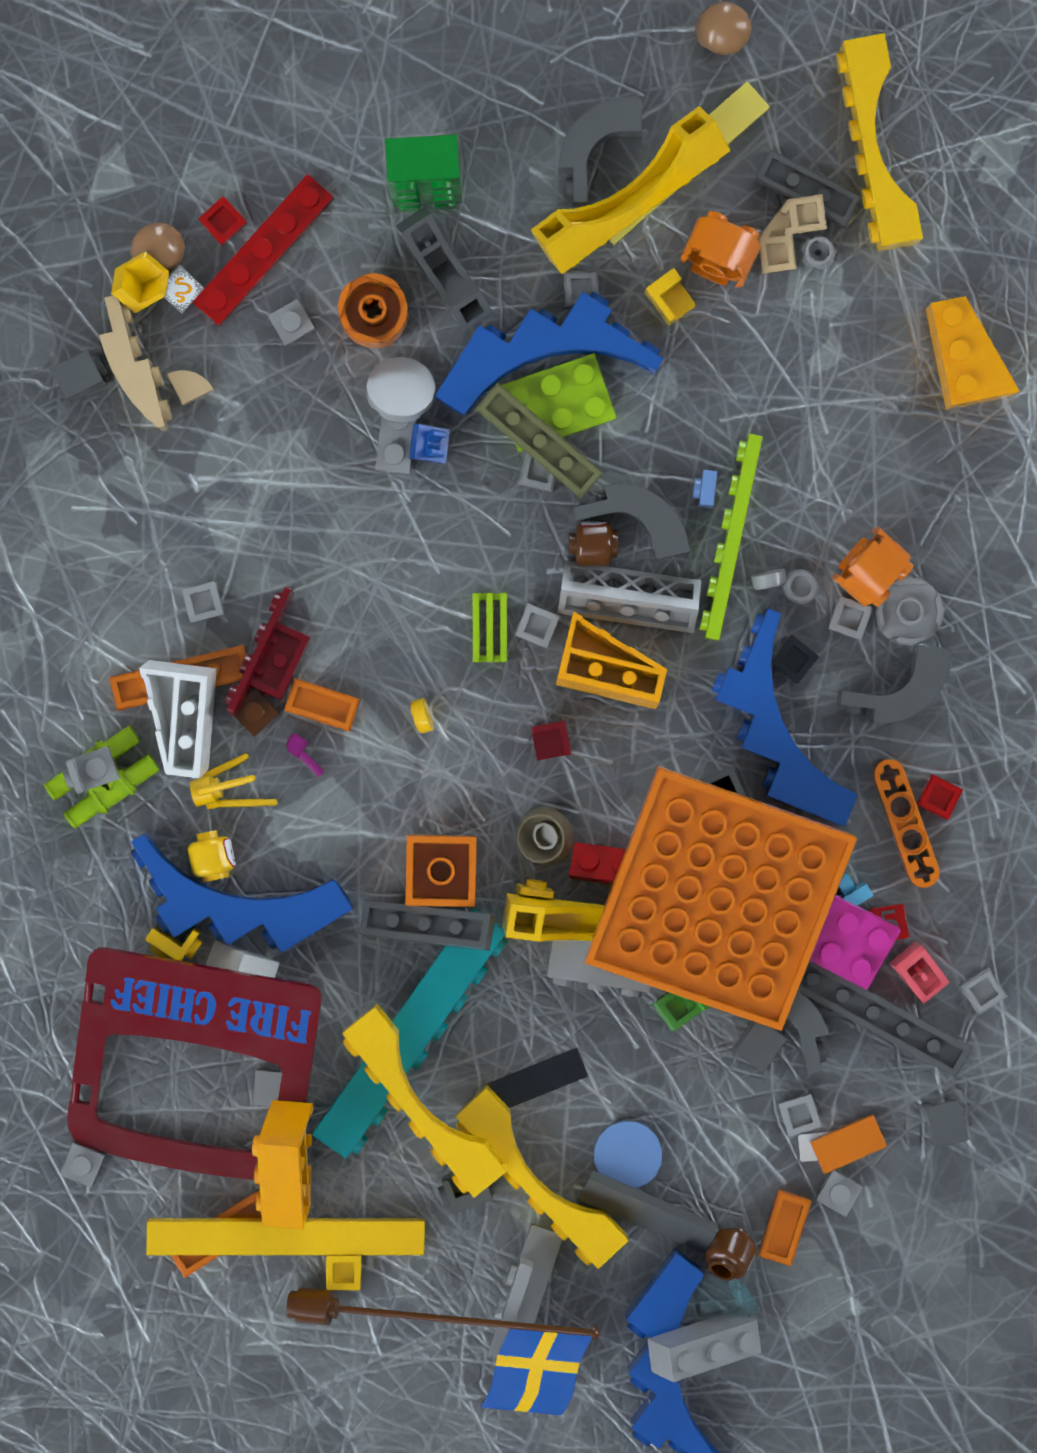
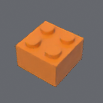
M408 834L405 906L475 907L477 835Z

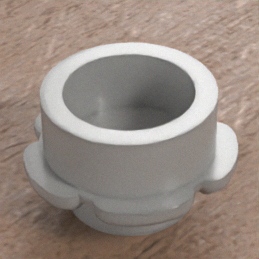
M821 235L814 236L812 240L807 239L801 249L804 254L802 260L809 268L816 267L818 270L827 268L831 264V259L835 257L836 252L834 245L829 242L828 238ZM816 250L821 251L820 256L815 255Z

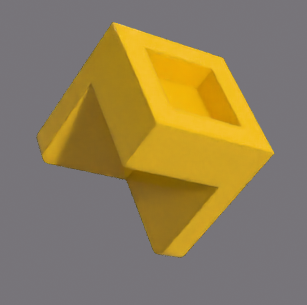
M143 252L115 268L111 294L134 313H137L166 295L169 271L147 252Z
M675 268L645 289V295L668 326L695 307V302L682 286V278Z

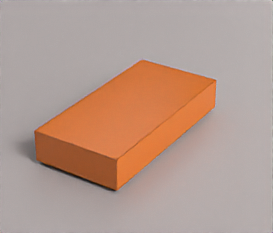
M294 678L284 711L350 732L360 699Z
M873 1114L809 1141L824 1174L887 1147Z
M777 1190L757 1253L759 1257L791 1267L812 1202L811 1199L784 1190Z

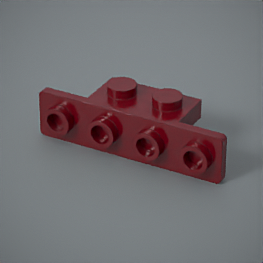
M285 586L282 593L277 591L269 607V611L273 612L268 624L262 623L254 639L258 645L253 655H246L239 672L243 674L238 686L232 685L226 696L225 704L229 705L227 712L235 718L250 687L282 701L310 643L311 638L281 624L294 596L293 588Z

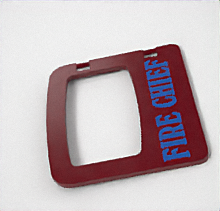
M108 947L95 949L89 955L87 962L86 984L80 1015L71 1098L67 1114L68 1129L72 1137L84 1147L148 1164L208 1175L254 1180V1171L258 1158L252 1155V1150L181 1141L125 1128L101 1120L98 1116L97 1108L107 1037L116 1034L169 1039L219 1048L277 1064L282 1071L278 1100L307 1103L322 1004L320 990L316 986L306 983ZM94 983L105 985L103 1002L92 1000ZM81 1084L92 1086L90 1102L79 1100Z

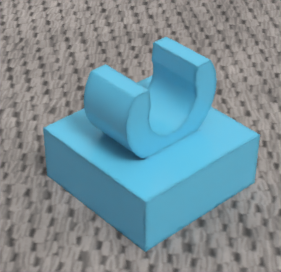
M846 873L843 874L838 887L842 893L840 897L858 906L874 896L866 883L861 882L855 886L850 876Z

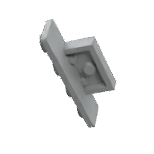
M536 1224L530 1225L517 1266L511 1264L505 1285L510 1286L506 1299L500 1297L494 1314L495 1318L501 1321L535 1323L562 1239L554 1230ZM496 1327L488 1351L490 1356L497 1358L509 1328Z

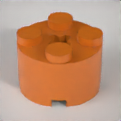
M709 211L707 217L697 219L680 259L683 264L688 259L693 264L690 270L711 282L726 286L728 280L737 281L735 287H743L761 248L757 240L760 233L746 225L738 227L727 222L728 218L723 214Z
M377 273L365 274L348 283L340 294L338 301L339 319L344 331L355 343L367 348H383L391 346L404 333L409 320V308L404 292L393 279ZM374 304H378L382 314L375 315L374 319L369 318L366 308L372 309Z
M880 527L871 530L875 536L869 541L864 537L858 541L838 565L842 573L840 575L834 573L832 579L863 607L871 604L879 607L891 593L888 588L896 579L899 581L903 580L914 566L909 561L911 555Z

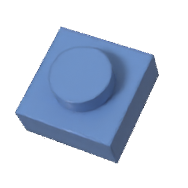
M703 470L701 478H694L692 498H698V507L712 508L714 506L717 471Z

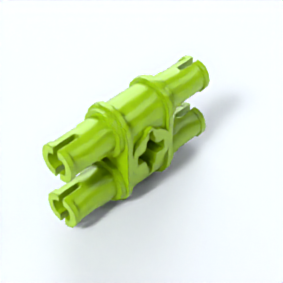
M130 725L105 742L97 740L92 748L83 753L86 754L109 746L120 779L109 782L108 786L104 784L89 789L87 791L88 796L63 813L74 829L98 813H109L111 807L127 796L135 795L138 785L161 770L151 754H147L125 770L117 766L116 759L141 742ZM63 771L44 784L46 791L53 800L59 799L73 789L68 788Z

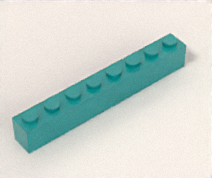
M472 907L471 910L469 911V912L483 913V912H481L480 910H478L476 907ZM497 922L494 924L490 951L444 946L393 1018L392 1022L399 1029V1050L405 1074H407L411 1067L415 1070L420 1067L428 1055L424 1050L431 1039L436 1042L440 1039L448 1027V1024L443 1021L451 1010L456 1014L459 1012L468 999V996L464 994L465 990L471 982L476 986L488 970L484 966L491 954L497 958L507 944L508 940L504 938L503 929ZM364 1061L312 1134L345 1159L351 1151L356 1155L359 1153L368 1140L364 1133L372 1123L377 1127L388 1112L384 1105L388 1100L386 1095L389 1092L381 1082L376 1085L364 1070L368 1066Z

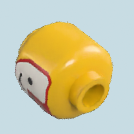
M217 830L196 834L197 841L192 842L187 847L192 874L195 877H202L203 882L230 877L229 871H232L236 866L230 838L226 836L218 837Z

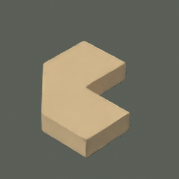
M823 194L793 198L786 201L758 238L761 245L759 251L762 274L797 269L792 234L827 229Z

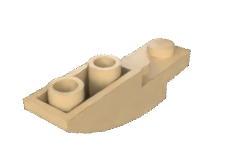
M115 296L105 297L113 332L99 336L112 372L121 388L138 410L161 431L169 430L167 421L172 420V414L168 400H161L158 387L164 386L160 368L159 366L153 367V363L149 359L137 360V357L142 356L138 337H132L129 323L134 322L132 310Z

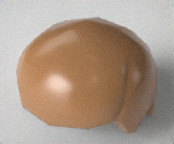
M718 2L707 6L699 14L695 26L699 44L717 55L739 52L748 43L752 31L751 20L748 18L749 15L741 7L731 2Z
M150 223L138 230L132 239L130 255L131 258H134L143 252H147L170 273L177 264L183 261L185 244L181 233L175 227L166 223Z

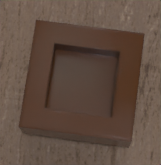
M254 689L245 697L236 719L255 737L280 713L260 691Z

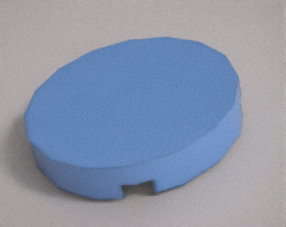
M619 1120L609 1124L599 1134L594 1146V1162L599 1173L633 1188H639L648 1184L657 1175L662 1163V1147L657 1135L646 1124L637 1121Z

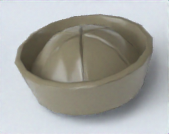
M542 806L531 809L522 816L516 829V842L518 849L527 860L535 865L551 866L560 863L569 855L573 847L574 832L570 821L563 813L555 808Z

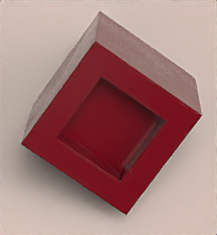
M565 720L531 727L537 761L572 755Z

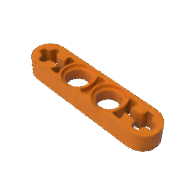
M892 759L881 760L873 768V781L906 875L915 886L922 888L930 887L939 878V866L903 766L898 761ZM885 765H888L890 769L897 770L898 774L893 777L895 787H900L903 784L904 791L893 792L887 797L885 796L884 791L891 790L889 782L880 779V774L884 773ZM897 797H904L909 802V812L903 817H896L891 811V803ZM913 829L919 832L921 842L917 848L910 850L904 847L902 837L906 831ZM926 849L927 856L920 857L923 865L931 867L932 872L927 874L928 880L923 881L922 878L914 876V872L919 870L916 859H912L909 862L907 856L918 855Z

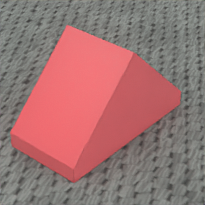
M916 941L889 962L891 967L923 1004L950 983L927 950Z

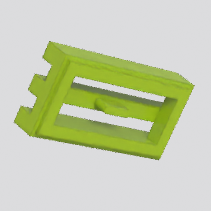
M472 593L473 662H507V593ZM500 600V655H493V601ZM480 601H486V655H480Z

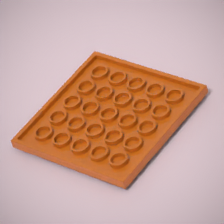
M658 766L584 959L585 964L782 1031L854 849L857 837L854 834Z

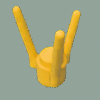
M247 753L206 771L200 778L190 780L189 782L195 806L206 805L208 810L218 807L276 806L278 801L276 799L218 800V798L223 797V790L255 781L256 777L254 775L220 782L218 777L213 778L249 758Z

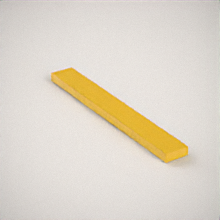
M147 1218L146 1255H424L425 1219L307 1218L302 1230L262 1226V1218Z

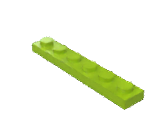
M749 433L746 437V442L740 440L735 461L741 462L739 475L732 474L728 495L734 496L732 508H725L721 528L727 530L724 543H717L714 562L720 564L717 577L710 576L706 596L712 597L709 611L703 610L699 630L705 631L704 639L720 640L763 436Z

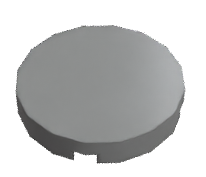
M405 357L388 358L377 364L370 372L366 385L367 399L372 409L374 407L384 419L399 423L414 421L420 418L421 414L425 413L427 409L429 410L433 405L436 390L433 375L427 367L415 359Z
M906 577L901 581L895 580L888 588L891 591L889 597L879 607L875 606L874 616L876 625L884 637L895 644L912 646L924 643L934 636L942 625L944 615L942 598L937 590L923 579Z

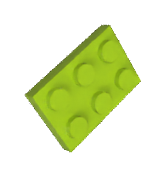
M595 353L501 385L563 438L617 419ZM516 444L518 453L524 452V450Z

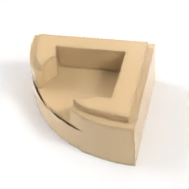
M179 370L167 374L183 406L215 391L204 377L195 372Z

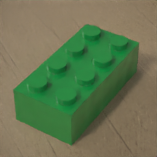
M457 134L385 138L387 183L393 207H400L401 212H415L424 205H434L436 210H450L455 208V204L462 203Z

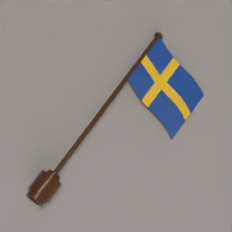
M301 1287L298 1291L291 1290L289 1292L286 1308L287 1317L295 1319L297 1323L328 1326L331 1324L332 1319H337L339 1312L509 1328L497 1355L491 1388L480 1407L562 1415L573 1396L581 1359L591 1339L596 1340L600 1336V1330L596 1326H593V1329L342 1306L340 1305L339 1298H335L333 1290Z

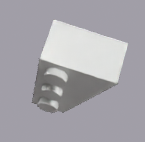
M148 660L139 667L141 678H144L149 698L147 702L149 710H152L156 726L155 735L165 774L200 778L209 769L217 668Z

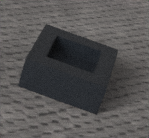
M791 635L774 656L771 664L798 684L819 656Z

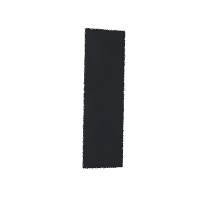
M575 1048L487 1083L485 1086L488 1085L511 1108L586 1078L588 1074L578 1049Z

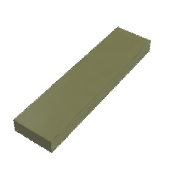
M498 382L475 408L579 498L582 499L604 473Z

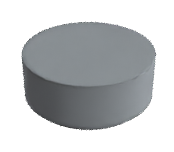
M777 569L752 575L751 580L753 588L761 590L783 585L787 582L785 569Z
M798 569L787 575V582L783 584V591L789 601L795 604H805L813 600L817 595L818 581L810 571Z

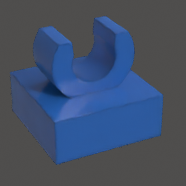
M413 424L409 459L446 464L450 429Z

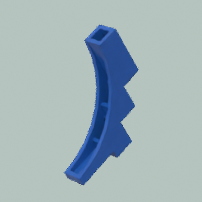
M582 292L561 327L556 324L558 319L540 308L539 312L530 309L509 343L504 341L506 335L491 325L487 329L479 325L439 388L435 398L465 418L481 396L502 378L525 365L549 357L595 353V355H605L630 362L654 375L662 364L663 358L658 356L660 350L649 342L643 340L639 344L629 337L631 332L624 326L613 322L612 325L606 323L612 313V310L607 307L609 301L595 292H591L590 295Z
M768 608L763 615L757 613L750 632L754 633L755 637L750 647L744 645L737 662L738 665L742 666L741 671L727 668L725 674L718 672L711 690L717 693L714 700L752 715L750 721L744 719L737 739L742 740L740 748L777 762L776 768L769 767L762 784L763 787L767 788L765 795L845 827L858 795L833 782L813 766L796 746L782 721L774 696L771 671L773 640L781 613Z
M147 833L131 841L134 846L131 854L141 868L147 867L153 877L149 880L151 887L159 898L164 895L167 900L156 908L159 915L155 918L165 934L170 932L173 937L178 936L210 916L213 922L209 924V927L219 942L224 940L228 946L264 924L266 930L262 933L272 949L278 947L282 953L354 908L337 878L315 889L286 897L253 898L232 895L206 886L184 873L163 855Z
M674 1248L625 1312L626 1320L630 1322L627 1327L642 1339L646 1335L651 1338L680 1328L689 1299L704 1276L702 1267L677 1248ZM647 1340L628 1365L629 1375L632 1376L630 1379L631 1383L644 1393L648 1390L652 1391L630 1420L631 1428L634 1430L633 1436L645 1446L649 1447L652 1443L658 1449L661 1448L668 1438L670 1440L669 1446L677 1453H721L707 1440L694 1422L682 1397L679 1381L672 1382L651 1371Z

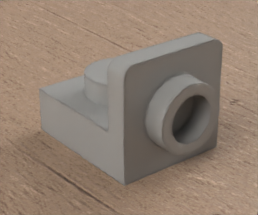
M109 746L65 761L67 768L63 769L65 781L69 789L75 788L77 794L120 779Z

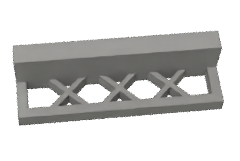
M565 560L557 614L572 616L573 612H576L585 618L694 633L699 610L701 580L607 566H581L577 562ZM570 573L585 575L589 581L585 583L569 581ZM609 579L619 580L623 586L619 588L609 587L605 582ZM644 584L653 585L657 591L654 593L643 592L639 587ZM678 589L693 591L692 599L678 597L673 592Z

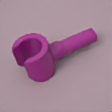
M292 733L286 742L288 752L304 762L317 777L321 776L324 773L322 768L304 752L309 742L298 734Z

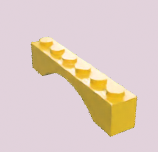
M885 33L845 40L840 47V52L836 53V62L839 73L845 74L847 86L842 87L845 107H851L853 120L849 121V132L851 140L857 141L859 154L855 155V164L858 175H864L866 188L861 190L864 209H870L872 222L868 223L870 242L876 243L878 252L919 244L923 239L917 204L904 194L891 178L882 161L876 139L875 116L877 100L882 84L891 69Z
M698 106L671 126L665 142L655 158L625 188L592 205L574 209H558L530 231L546 257L563 274L576 266L597 248L606 244L608 240L623 229L632 225L653 207L662 203L672 193L688 184L702 171L718 162L720 158L731 150L716 121Z
M507 893L501 927L506 938L538 942L553 940L592 941L605 905Z
M378 1003L344 1029L342 1034L345 1039L342 1042L346 1049L354 1057L360 1055L368 1065L364 1068L367 1075L376 1085L380 1082L389 1092L386 1097L390 1104L398 1112L402 1109L411 1119L408 1122L411 1130L419 1139L425 1136L433 1146L430 1149L432 1156L442 1167L445 1164L449 1166L455 1174L452 1180L463 1194L469 1191L473 1198H475L507 1172V1164L487 1139L468 1135L450 1127L434 1116L419 1100L410 1086L402 1066L399 1050V1029Z
M488 1085L484 1086L456 1113V1118L459 1120L456 1124L458 1129L468 1135L487 1139L508 1166L507 1172L503 1175L505 1179L516 1190L520 1187L523 1188L530 1196L527 1199L529 1205L539 1215L545 1212L554 1223L550 1225L551 1228L562 1240L565 1241L569 1238L577 1246L574 1252L587 1266L593 1263L599 1269L629 1241L628 1234L606 1211L570 1202L551 1191L534 1175L517 1147L511 1124L510 1108Z

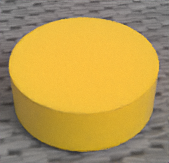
M425 698L411 701V713L418 732L423 734L433 731V719Z

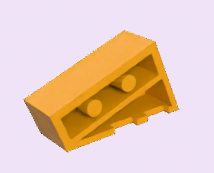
M966 296L934 302L926 308L946 410L1013 397L1020 392Z
M573 612L555 685L656 710L660 702L667 669L631 646L628 647L618 641L607 631L589 623L578 613Z
M272 1100L260 1135L254 1136L252 1155L258 1158L254 1171V1182L260 1186L256 1199V1210L261 1211L262 1226L304 1229L311 1207L312 1166H308L307 1147L312 1146V1135L306 1134V1127L310 1116L313 1114V1103Z

